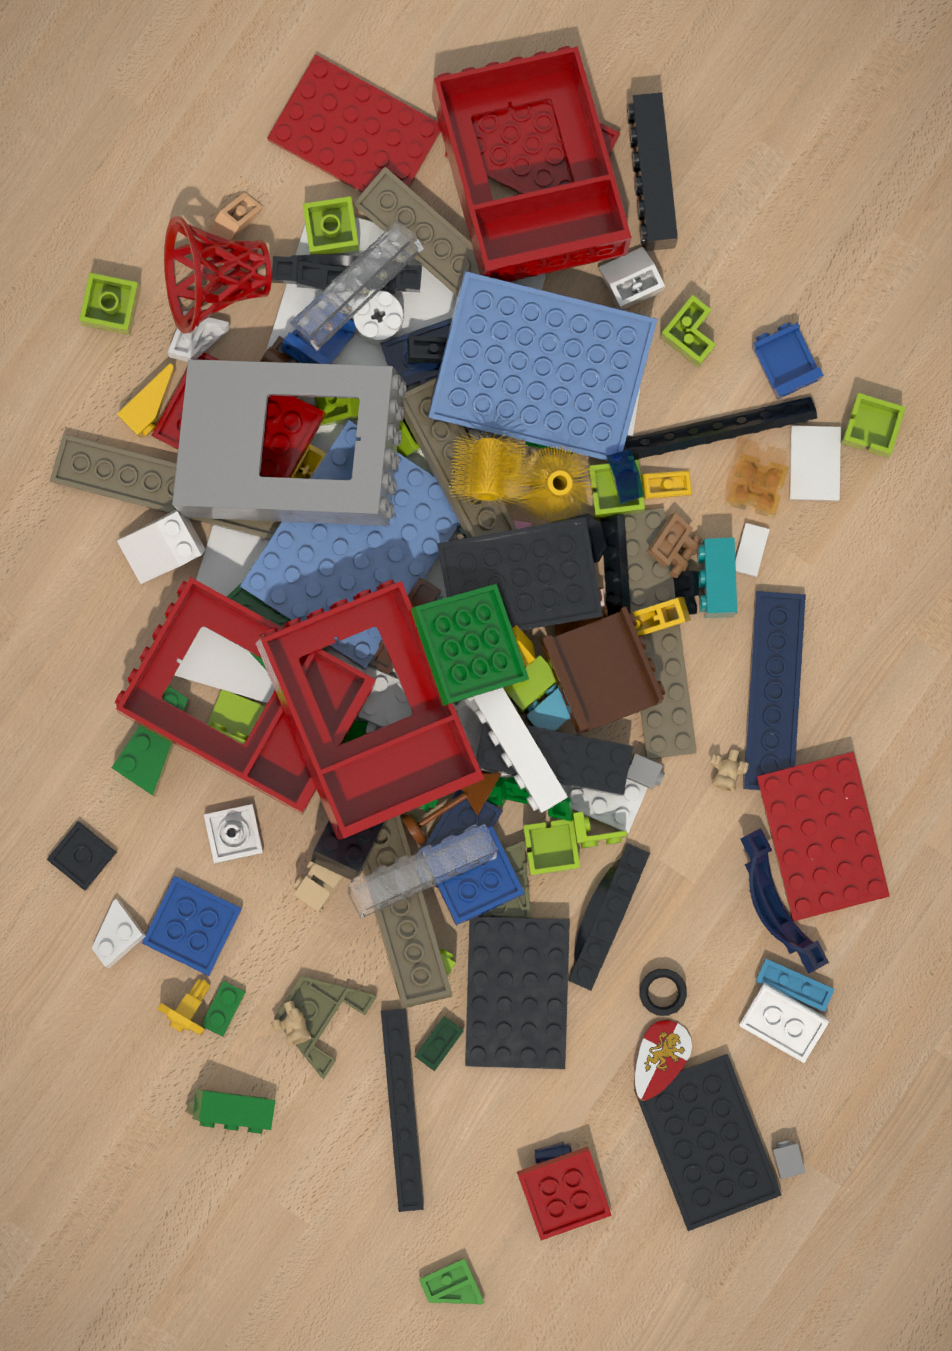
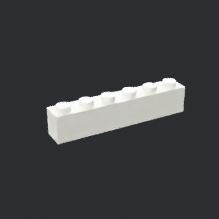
M503 688L467 699L469 703L474 701L478 710L475 713L482 724L486 722L491 731L488 732V735L495 746L499 744L504 751L501 757L508 768L512 766L517 775L513 776L520 789L526 788L530 796L526 799L533 811L538 809L542 813L568 797Z

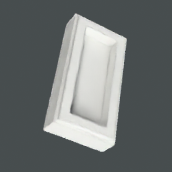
M745 523L735 560L736 572L757 577L770 529Z

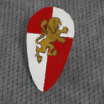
M670 1020L658 1021L651 1025L644 1034L634 1073V1087L639 1100L647 1101L664 1091L682 1070L690 1057L692 1050L691 1037L687 1030L679 1023Z

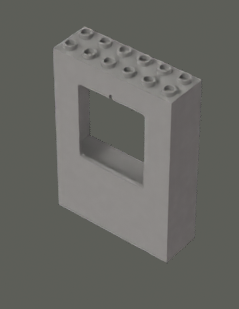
M188 359L172 505L187 518L389 526L390 519H393L395 510L392 503V494H396L397 481L394 479L395 470L399 468V455H396L397 445H400L402 440L399 423L404 418V407L401 406L402 397L406 395V382H404L393 366ZM269 396L360 399L356 437L361 438V441L355 442L351 480L260 476Z

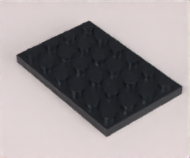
M586 517L437 543L446 597L497 584L512 628L517 625L521 630L603 616Z
M477 916L469 920L465 1066L565 1069L570 918Z
M728 1054L680 1071L666 1089L652 1099L641 1101L637 1098L687 1231L782 1196Z

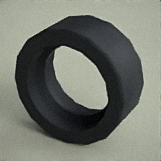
M656 969L649 972L643 978L639 987V997L643 1006L649 1012L658 1016H669L678 1012L684 1005L687 998V987L683 978L677 972L669 969ZM666 977L676 984L678 996L672 1005L659 1007L651 1002L648 996V989L655 979Z

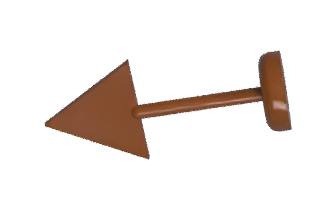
M501 773L483 774V780L462 788L463 794L419 822L411 813H405L401 818L412 837L421 845L426 841V834L422 827L466 798L478 816Z

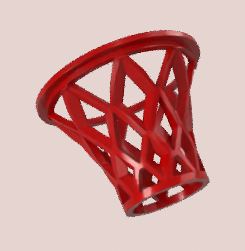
M180 216L171 218L165 236L164 273L170 310L180 332L183 334L191 333L195 326L198 327L199 323L210 315L233 303L247 299L267 297L269 295L272 284V267L269 251L263 240H228L191 226V224L188 225L184 218ZM177 232H180L188 238L189 244L175 249ZM194 235H195L196 237H198L199 239H201L202 241H198V240L194 237ZM258 249H261L263 255L257 253ZM192 254L193 261L186 258L185 255ZM174 259L194 270L191 276L177 286L175 285ZM265 264L266 277L257 274V268ZM240 267L246 269V270L249 271V272L246 273V272L241 271V270H240ZM232 268L235 269V270H233L232 272H230L229 274L223 275L224 273H226V272L229 271L230 269H232ZM209 269V270H211L213 273H215L216 275L210 274V273H207V272H203V271ZM202 279L210 281L202 289ZM195 282V291L186 289ZM222 286L228 287L219 295L214 294ZM178 296L195 300V305L185 316L180 308ZM204 302L213 303L208 309L201 311V306Z

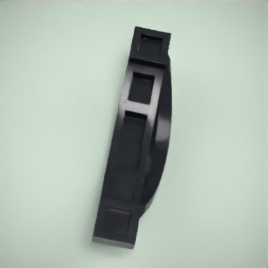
M350 255L273 256L272 283L296 284L297 288L322 289V292L355 295H365L373 291H386L390 294H396V291L420 293L422 266L405 265L402 262Z
M627 843L621 859L613 864L599 883L586 908L579 928L574 952V968L568 981L592 991L650 855L649 852Z

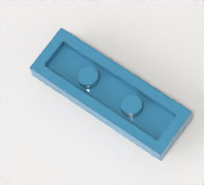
M766 958L755 981L762 985L765 982L791 998L823 1012L826 1011L835 990Z

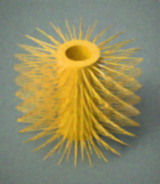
M488 435L487 438L473 439L475 440L471 442L472 440L464 439L469 441L468 443L474 444H469L468 447H465L466 445L455 446V448L466 451L452 454L472 453V455L454 456V458L457 457L459 460L465 461L451 463L459 465L453 468L456 467L458 470L464 471L450 474L458 475L453 476V478L456 477L457 480L463 481L450 484L460 486H452V488H456L455 490L465 491L449 494H464L460 496L474 497L473 499L476 498V501L483 500L488 502L503 497L508 499V496H513L509 497V500H513L510 498H516L515 496H524L513 493L518 492V489H511L525 486L514 482H523L511 478L525 476L514 473H523V471L519 472V469L512 468H520L519 466L526 465L511 464H517L515 462L524 463V461L520 462L519 460L525 459L520 456L526 455L515 452H520L519 450L525 448H510L526 445H512L516 443L502 442L504 440L500 441L501 437L494 439V437L488 438ZM458 441V442H461V443H453V444L460 445V444H464V442H466V441Z
M550 446L551 457L546 452L544 459L542 455L540 459L536 450L537 454H531L533 458H527L529 462H527L526 469L523 470L527 473L525 476H520V478L524 477L525 479L518 480L523 482L522 485L534 486L531 487L534 489L520 493V495L526 494L520 498H526L523 500L524 503L528 501L533 503L531 506L528 505L526 509L534 506L535 509L532 515L534 513L539 515V519L542 516V521L546 519L544 517L545 509V516L548 517V522L549 513H551L550 520L553 522L552 511L553 514L556 513L557 521L558 512L559 521H561L560 512L562 514L563 510L566 520L565 511L567 512V505L572 513L573 511L576 512L574 508L578 506L576 502L583 499L579 496L585 493L584 495L588 493L589 490L584 492V488H590L582 484L592 483L572 482L578 481L572 479L587 475L581 474L587 471V469L580 470L582 469L580 464L576 468V465L573 464H577L579 460L572 462L571 459L574 455H566L567 449L565 448L564 452L563 446L560 461L559 457L557 458L558 453H556L555 457L557 446L556 449L553 446L554 457L552 456V447ZM536 455L539 457L538 463L534 458Z

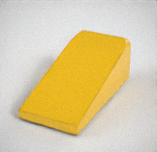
M689 470L641 475L644 500L692 495Z

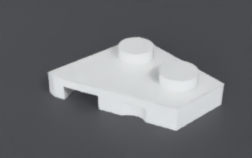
M208 317L199 323L198 327L195 326L194 330L189 334H183L177 328L168 350V356L188 362V359L196 360L229 330V322Z
M115 899L112 902L92 946V950L106 968L112 967L146 937L120 900Z

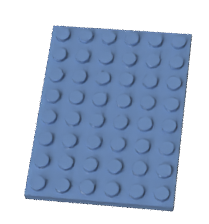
M464 271L428 418L548 447L551 446L552 448L557 446V449L561 448V450L563 446V450L566 448V451L569 450L610 462H620L658 319Z
M350 420L347 421L310 479L351 480L355 442L361 441V438L356 437V424ZM397 452L396 455H399V468L395 470L394 479L397 481L396 494H392V503L395 510L394 517L390 519L389 526L281 522L239 587L290 621L300 618L301 622L307 620L306 616L311 612L321 608L327 612L331 610L329 606L346 598L348 602L354 600L353 596L367 589H370L371 593L377 591L376 587L392 579L395 583L402 581L406 593L409 595L419 577L424 579L438 558L437 543L449 541L460 523L437 479ZM373 627L341 641H338L337 637H335L336 643L329 646L363 669H366L379 649L381 636L378 629Z

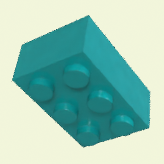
M735 538L704 539L699 548H697V561L702 563V570L698 573L699 588L703 587V595L699 597V611L704 612V618L734 617L737 614Z

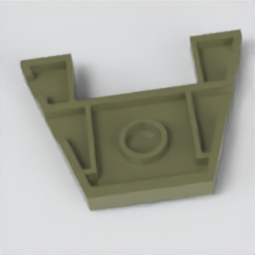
M522 840L504 848V851L521 884L524 895L479 916L531 917L525 844Z
M300 976L274 1019L284 1020L287 1015L284 1004L294 1001L295 1008H298L303 1013L306 1027L312 1037L310 1040L296 1046L319 1076L325 1079L336 1059L315 1046L316 1042L342 1002L366 1015L377 996Z

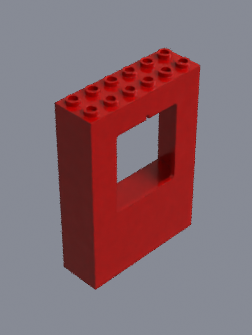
M564 46L557 49V51L549 53L541 51L527 58L514 57L509 62L500 64L499 62H491L482 68L475 69L474 67H469L459 73L451 74L447 72L434 78L432 100L480 275L511 282L628 254L632 237L578 46L572 48ZM550 100L574 182L494 200L471 118L509 109L508 104L515 108Z
M192 577L189 578L188 582L183 580L177 591L178 600L175 604L170 603L164 614L166 616L163 626L159 624L152 635L154 640L152 646H146L139 658L140 662H142L139 669L134 668L127 679L129 684L127 690H121L114 702L117 706V712L303 815L317 789L275 690L244 744L233 740L162 700L164 692L180 666L177 659L183 661L202 627L208 628L260 658L261 655L256 646V642L261 639L259 635L275 627L277 631L284 629ZM319 649L300 657L299 662L335 746L342 745L374 688L376 679Z
M392 579L376 587L377 591L371 593L370 589L362 591L353 596L354 600L348 602L347 598L329 606L331 610L327 612L323 608L309 613L305 621L301 622L300 618L285 623L283 630L277 631L276 627L267 630L259 635L261 639L256 642L258 651L338 840L484 779L453 703L445 706L442 704L410 610L413 607L402 581L395 583ZM376 627L410 705L412 715L347 743L335 746L299 659L302 656L336 643L335 637H337L338 641Z

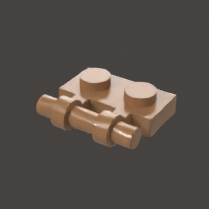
M676 512L670 514L646 551L663 567L669 566L672 562L673 568L669 573L674 578H678L680 573L687 569L689 566L688 561L692 555H696L697 548H699V544L702 541V538L697 534H694L692 538L689 537L693 528ZM683 546L684 551L680 555L677 552Z

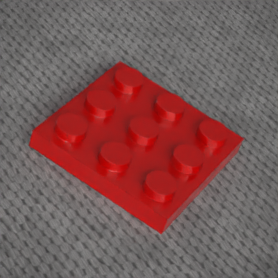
M588 1146L517 1171L541 1241L612 1216Z

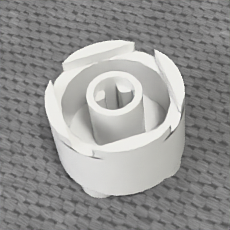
M369 292L362 296L355 304L353 318L356 331L362 339L375 345H380L381 342L396 338L399 335L404 322L403 311L399 301L389 292ZM379 313L380 316H383L382 322L378 323L374 319L375 314Z

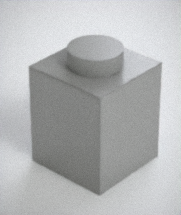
M635 754L629 766L627 779L653 789L655 785L660 786L665 772L661 771L663 765Z
M790 1139L777 1142V1147L771 1150L779 1178L784 1179L806 1173L798 1143H791Z

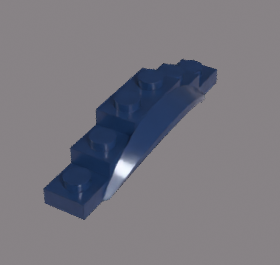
M760 828L740 838L751 860L745 864L749 873V892L761 922L771 935L786 946L789 954L797 951L808 974L828 964L829 961L819 941L813 942L800 930L787 913L778 896L769 866L768 852L772 851L762 829Z

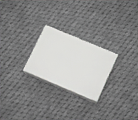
M791 426L789 500L839 502L841 427Z
M764 982L739 1026L805 1063L830 1019Z

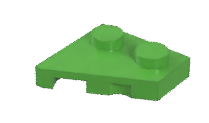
M465 1258L419 1278L429 1303L477 1305L485 1303Z

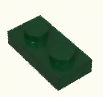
M444 1016L414 1057L435 1072L464 1030Z

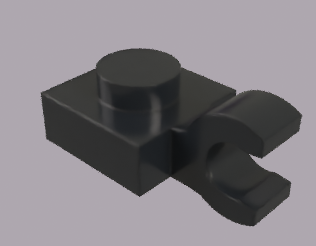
M698 571L681 572L678 578L673 577L675 597H684L689 615L697 614V604L693 597L699 596Z

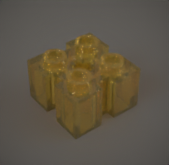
M741 453L734 476L739 478V482L732 483L726 505L745 510L748 504L756 507L754 513L774 518L781 495L775 494L776 489L781 490L783 488L789 467L774 462H769L768 466L765 467L759 465L760 458ZM760 481V486H763V489L755 491L751 484Z

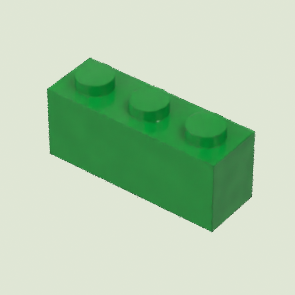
M197 1089L192 1119L200 1121L199 1126L214 1128L215 1123L224 1124L223 1129L238 1131L239 1126L248 1127L247 1132L262 1134L263 1129L271 1130L276 1100Z

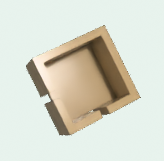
M310 861L307 866L310 871L305 878L303 876L299 877L293 886V889L296 890L293 895L321 913L345 877Z

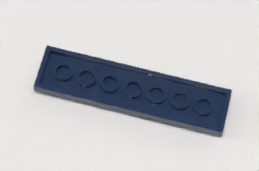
M755 592L745 763L747 762L749 766L747 773L744 774V790L760 791L756 776L793 767L796 763L806 594Z

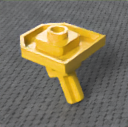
M198 979L189 994L186 993L175 1011L160 1003L157 1010L167 1015V1019L171 1020L169 1026L182 1033L184 1029L187 1031L192 1030L202 1036L205 1029L192 1022V1019L202 1003L201 1001L210 989V985L206 980Z

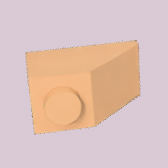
M244 192L219 212L208 232L228 240H236L262 211L263 206Z

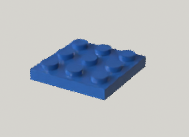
M493 826L424 857L456 926L524 895L521 884Z
M174 876L142 944L210 976L242 908Z

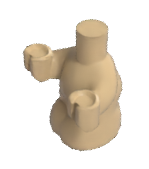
M731 749L728 759L721 760L720 755L715 756V754H712L710 764L718 769L712 786L717 790L734 793L738 775L747 773L749 764L742 761L737 762L740 754L739 751Z
M294 1001L286 1002L284 1004L287 1012L285 1019L282 1021L276 1019L270 1022L273 1032L286 1029V1043L289 1046L310 1040L312 1037L306 1027L303 1013L298 1008H295Z

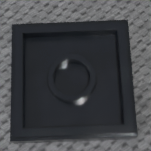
M78 821L46 860L86 891L117 852Z

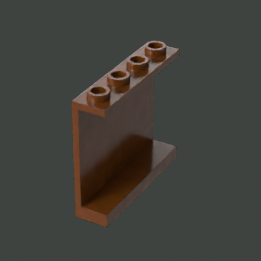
M626 607L621 608L619 613L556 637H552V635L544 637L540 642L577 735L661 704L664 700L665 690L661 681L657 682L654 676V672H656L655 665L651 658L647 659L644 651L646 649L645 641L642 635L637 634L635 626H637L636 619L632 612L628 613Z

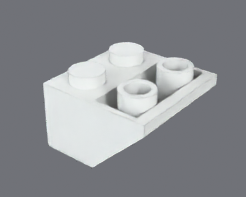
M643 247L598 267L617 309L625 310L664 292L665 285L660 274Z

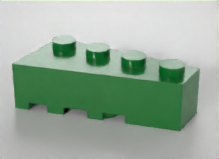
M170 686L167 687L162 696L163 701L186 713L190 703L188 698ZM139 726L111 768L155 797L174 744Z

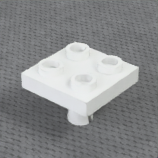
M253 804L204 814L214 864L263 853Z

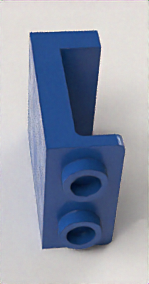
M316 298L313 307L292 333L289 332L285 337L281 350L299 363L332 364L355 335L356 326L354 320L350 316L343 315L337 311L330 302Z
M791 322L783 324L777 328L779 332L769 335V332L755 338L756 342L752 346L777 400L822 380L824 376L821 368H817L799 330V323L794 325Z

